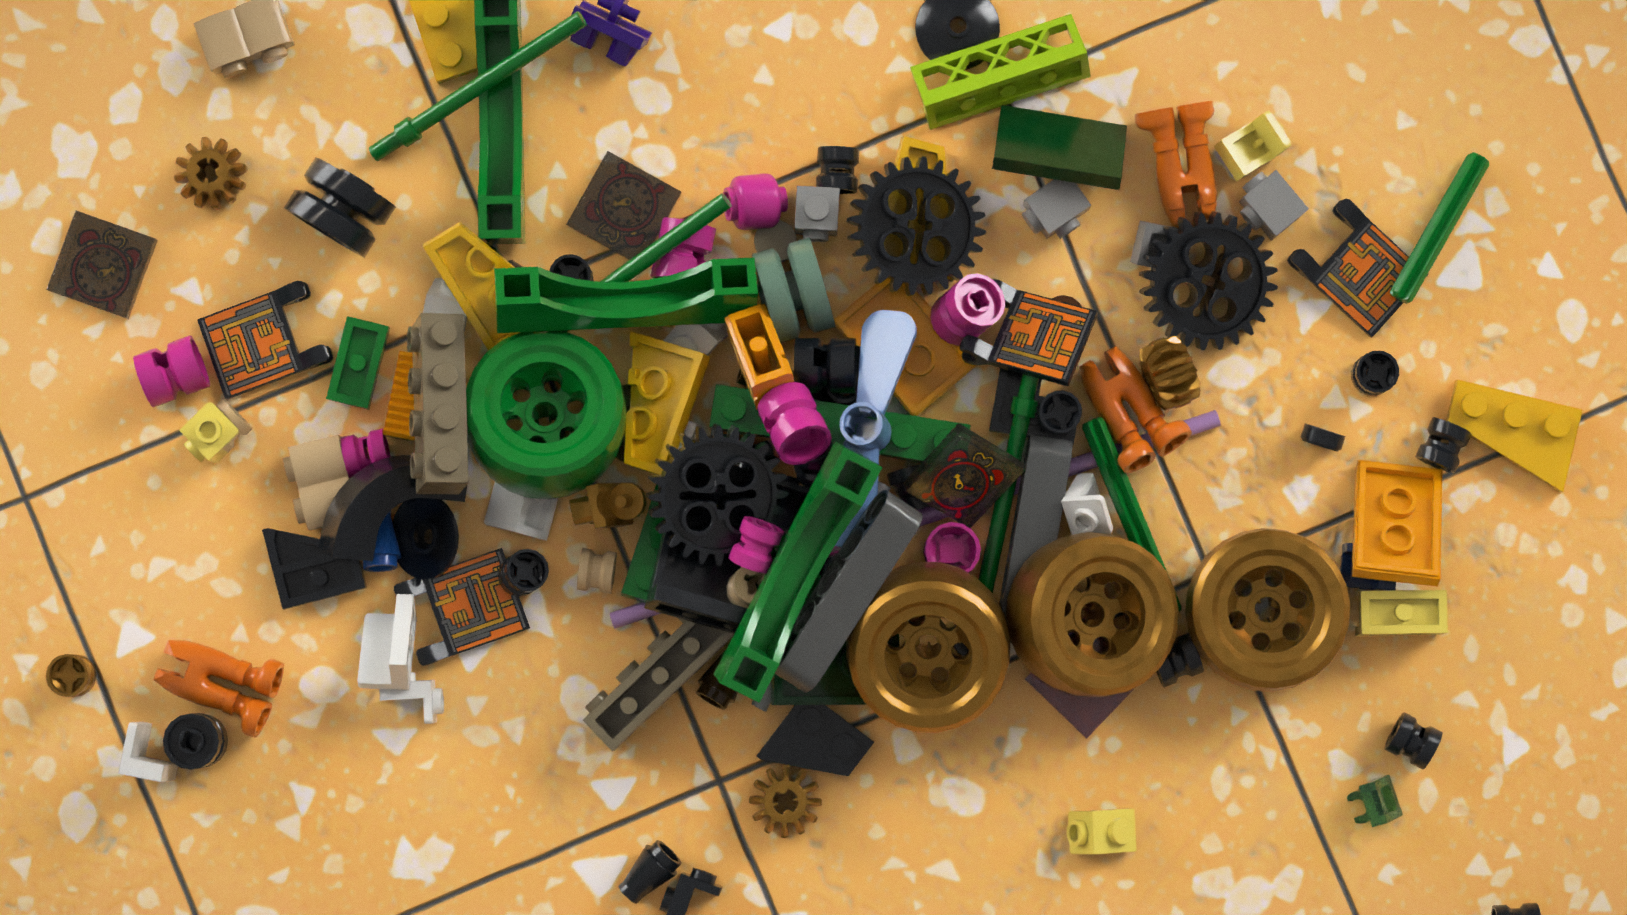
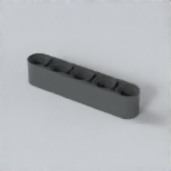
M1030 434L1028 437L999 605L1004 612L1005 619L1008 595L1018 571L1024 562L1039 548L1058 538L1063 510L1061 500L1065 497L1073 442L1070 440Z
M887 490L879 492L874 497L801 608L786 644L780 665L775 672L777 676L806 693L817 685L916 534L922 521L921 512Z

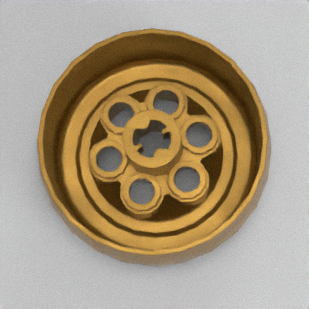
M1260 528L1238 533L1222 541L1204 557L1192 576L1186 594L1185 617L1189 636L1199 656L1211 670L1235 685L1250 690L1273 692L1294 688L1313 679L1332 662L1343 645L1349 627L1350 600L1347 585L1338 566L1321 547L1306 537L1287 530ZM1269 570H1276L1281 575V582L1276 587H1271L1265 582V575ZM1239 580H1246L1251 585V591L1246 597H1240L1234 591L1235 584ZM1294 591H1299L1305 596L1306 602L1300 609L1292 607L1289 603V597ZM1261 598L1268 599L1269 607L1275 609L1273 619L1266 617L1268 622L1260 621L1259 614L1255 613V605L1261 604ZM1233 611H1238L1244 616V624L1239 629L1232 628L1228 616ZM1287 623H1294L1299 628V635L1294 640H1288L1283 635V628ZM1257 633H1263L1268 637L1269 644L1264 650H1257L1252 645V638Z
M1086 532L1056 539L1039 548L1024 562L1013 580L1008 595L1006 621L1015 652L1031 673L1049 686L1076 696L1104 697L1130 691L1145 683L1160 669L1171 651L1177 633L1179 611L1175 589L1169 575L1154 555L1139 544L1116 535ZM1086 578V589L1082 592L1077 591L1076 585ZM1108 582H1113L1117 590L1115 596L1111 599L1107 598L1104 593L1105 585ZM1082 609L1088 610L1087 619H1081ZM1119 612L1123 613L1126 618V623L1121 629H1117L1113 623L1115 615ZM1068 631L1075 633V644L1070 640ZM1098 637H1102L1106 644L1104 651L1100 654L1093 648V643Z
M916 562L899 566L890 572L846 640V657L856 689L863 701L879 717L897 727L915 732H941L964 725L978 717L991 705L1002 688L1009 666L1010 634L1004 612L995 596L977 577L959 567L942 562ZM918 617L913 622L909 620L911 618ZM941 617L952 621L956 625L947 628ZM896 634H900L904 637L905 641L900 647H892L888 643L889 639ZM933 635L936 637L937 643L931 645L930 641H928V645L924 646L920 644V637ZM957 643H963L969 651L965 656L959 657L952 652L953 646ZM910 662L916 666L917 670L912 676H905L899 671L900 666ZM943 667L947 669L949 675L946 679L938 681L932 677L931 673L935 668Z

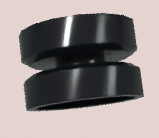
M315 157L304 176L311 186L324 194L323 197L320 199L303 189L294 190L284 209L335 242L365 258L376 239L368 228L356 221L357 218L360 216L375 225H385L396 206L376 193L374 187L343 168L339 170L322 159Z

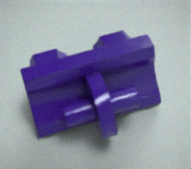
M583 0L579 6L576 5L572 12L574 14L579 11L584 17L587 26L573 34L570 40L584 48L592 49L600 32L614 38L606 57L622 66H627L638 50L648 44L652 32L621 18L624 17L636 22L641 11L627 5L629 0H598L597 5L610 10V12Z

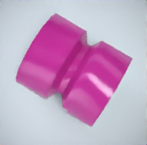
M664 217L661 223L659 238L684 221V219ZM706 225L655 262L650 276L652 278L669 276L706 262L704 255L712 253L716 228Z
M978 273L965 276L935 301L931 308L930 317L933 329L944 341L957 346L961 344L963 338L967 335L980 336L985 330L1000 320L1004 313L1005 299L1003 291L988 276Z
M190 335L168 343L167 349L164 352L154 348L133 357L141 387L153 408L176 400L179 391L190 395L210 387V380L203 358L193 337Z
M798 382L783 383L772 388L761 398L757 408L759 417L767 433L770 434L780 459L786 464L791 465L805 464L816 459L826 451L832 439L830 430L822 414L817 411V405L809 389L804 384Z
M949 522L939 525L930 533L925 542L923 554L925 562H942L959 567L969 573L979 561L981 547L978 537L971 528L962 523Z

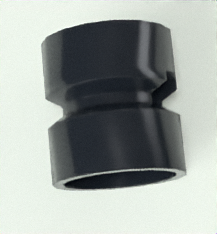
M795 338L794 382L804 384L811 394H819L823 387H828L832 394H856V338H832L828 344H823L820 338ZM827 363L826 368L819 367L822 364Z
M204 713L180 715L170 722L163 738L164 751L169 760L178 767L189 770L214 765L221 760L228 745L227 731L221 721L212 715Z

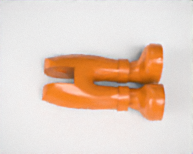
M1213 101L1176 107L1178 119L1184 133V138L1182 139L1186 149L1187 173H1184L1182 170L1179 156V143L1175 137L1173 107L1135 114L1137 127L1151 132L1156 139V142L1152 144L1154 153H1156L1158 187L1165 213L1173 227L1178 226L1179 217L1185 218L1183 193L1195 192L1198 212L1204 214L1206 221L1209 220L1211 212L1216 211L1217 189L1215 173L1207 145L1209 144L1208 135L1204 134L1206 121L1214 115Z
M1114 346L1105 351L1104 355L1115 377L1105 381L1101 372L1091 360L1080 365L1079 371L1082 383L1092 404L1112 431V436L1116 442L1122 444V452L1117 459L1118 465L1124 473H1132L1150 465L1154 461L1156 454L1148 441L1142 439L1139 435V430L1130 419L1122 404V400L1130 405L1138 417L1141 426L1150 436L1152 444L1160 457L1166 456L1182 445L1191 436L1192 431L1188 424L1182 420L1168 423L1163 419L1165 414L1157 406L1151 390L1132 361L1118 347Z
M168 640L164 653L174 656L177 660L187 661L189 665L184 676L178 672L157 668L153 680L165 690L187 701L222 710L223 713L231 716L236 713L242 719V732L245 735L257 737L270 715L272 703L243 695L241 691L233 688L229 689L212 682L209 677L215 676L231 681L233 684L241 687L247 686L259 694L274 698L281 685L284 663L275 659H269L262 667H252L250 662L240 661L206 645L185 640Z

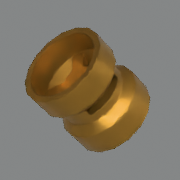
M77 654L57 656L50 662L46 670V681L50 689L57 695L65 697H77L86 694L94 686L97 676L95 666L91 660Z

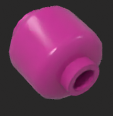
M762 173L736 176L732 179L730 186L725 187L723 190V194L732 205L730 209L724 212L727 221H733L736 228L740 230L775 227L780 220L781 212H786L788 208L787 191L784 186H778L776 179L771 174Z

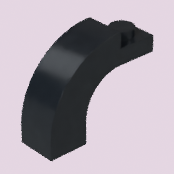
M411 455L392 456L376 461L354 474L333 498L324 518L319 548L332 558L373 561L380 525L394 507L414 498L465 502L468 485L460 494H416V479H412L410 475Z

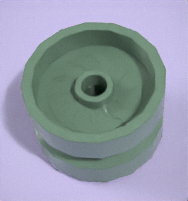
M810 237L788 244L786 251L791 271L784 272L780 256L773 248L752 254V258H755V268L759 279L757 281L760 301L761 304L766 305L780 343L799 338L801 329L796 314L798 310L803 309L807 325L814 333L835 328L831 306Z

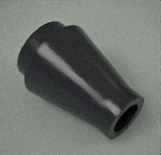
M656 840L652 845L647 844L625 880L618 887L631 902L637 904L644 896L676 876V869L681 865V861L665 843Z

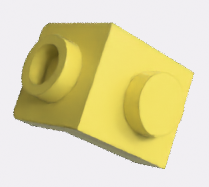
M1268 110L1251 123L1214 145V148L1235 180L1239 181L1287 150L1291 146V141L1287 137L1283 126L1275 119L1272 112Z
M212 402L206 403L179 429L188 439L183 445L197 460L202 462L207 459L216 464L229 453L223 448L239 434V429Z
M1135 808L1069 811L1067 838L1070 853L1095 855L1137 851Z

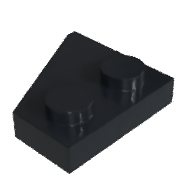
M270 528L262 530L283 610L367 588L360 560L332 558L319 548L320 539Z
M794 705L757 754V757L764 761L849 776L873 745L874 741L826 705Z

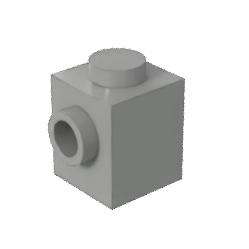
M1277 170L1268 177L1261 171L1242 187L1247 194L1239 201L1243 207L1240 214L1248 224L1253 226V230L1257 231L1261 228L1271 241L1309 209Z
M1053 179L1024 200L1023 206L1026 211L1022 213V216L1034 234H1038L1041 231L1046 239L1056 233L1059 239H1061L1081 225L1077 218L1089 211L1091 204L1076 183Z
M797 186L795 234L803 235V239L810 237L811 242H828L829 236H837L840 188Z

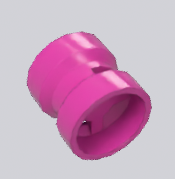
M383 428L372 430L364 437L358 438L353 434L343 436L340 439L343 460L349 478L364 467L381 459L391 457L387 438L383 435Z
M744 516L739 528L741 533L740 540L742 542L733 545L728 558L743 568L766 574L773 561V557L769 552H772L774 547L780 545L784 531L767 521Z

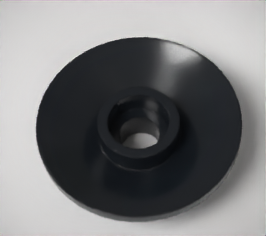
M926 0L918 12L915 32L921 51L929 60L999 38L1000 23L996 9L989 0ZM962 19L966 23V29L961 33L952 31L950 28L951 21ZM978 59L969 62L965 70L980 65L984 60Z
M414 498L404 501L396 511L392 522L401 553V558L397 562L407 574L414 578L417 577V579L423 580L437 578L449 569L457 554L459 532L454 514L449 506L440 499Z

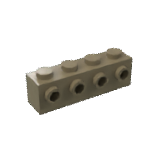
M421 313L413 326H409L407 331V350L412 352L413 368H410L408 373L409 394H414V410L410 411L409 433L410 436H415V453L411 454L410 475L412 479H416V494H460L469 483L464 314Z
M678 618L683 624L672 635L666 630L661 633L647 647L652 654L639 665L635 660L632 661L616 677L621 683L609 695L602 690L586 705L585 709L589 714L583 721L612 751H615L733 638L734 634Z

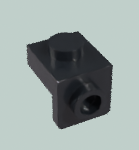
M693 867L691 874L681 873L676 889L670 886L667 887L659 910L667 913L666 915H685L695 888L719 896L723 886L715 884L716 875Z

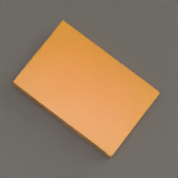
M887 278L883 282L875 284L834 319L835 328L844 338H856V345L860 347L862 326L872 313L879 310L901 311L913 318L917 327V335L893 396L909 415L919 416L978 365L965 363L962 360L963 352L960 351V345L947 343L938 336L933 329L930 318L931 307L917 290L914 295L907 296L905 284L902 283L896 292H890L891 279Z
M1357 460L1354 490L1352 577L1438 587L1441 579L1443 469Z

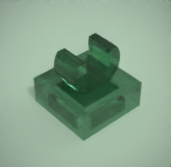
M1389 774L1374 778L1358 786V790L1347 796L1348 802L1356 799L1362 800L1366 808V813L1354 818L1355 823L1363 824L1370 821L1371 826L1376 827L1389 823L1403 815Z

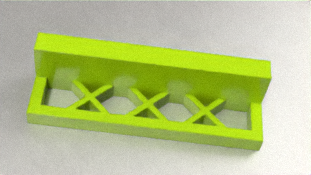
M1072 14L910 67L930 130L1001 107V105H1007L1091 77L1088 54ZM1066 30L1072 43L1058 48L1045 44L1049 36ZM1017 46L1031 50L1027 58L1019 61L1005 57L1009 49ZM978 59L991 63L985 72L976 75L965 71L969 62ZM939 72L950 76L946 85L928 90L924 81V77Z

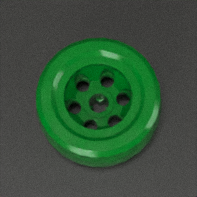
M561 330L520 332L502 340L487 351L478 362L466 387L467 441L478 464L493 481L506 490L518 495L536 499H555L567 497L586 489V486H590L603 476L615 460L623 441L627 409L622 384L611 362L605 355L582 337ZM549 381H557L561 388L556 393H549L544 389V385ZM524 389L530 394L529 399L525 402L516 401L513 395L517 390ZM579 401L583 403L584 407L578 414H573L567 408L569 403ZM549 417V423L555 420L554 423L548 426L539 425V419ZM518 419L522 422L523 426L520 430L515 431L506 424L507 421ZM566 430L573 431L568 437L563 438Z

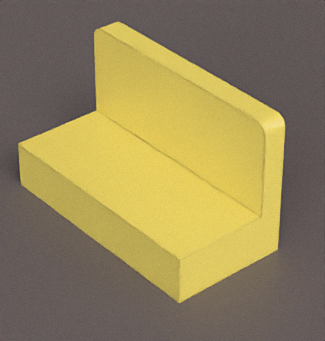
M1447 590L1358 592L1359 626L1355 627V636L1442 635L1448 633Z

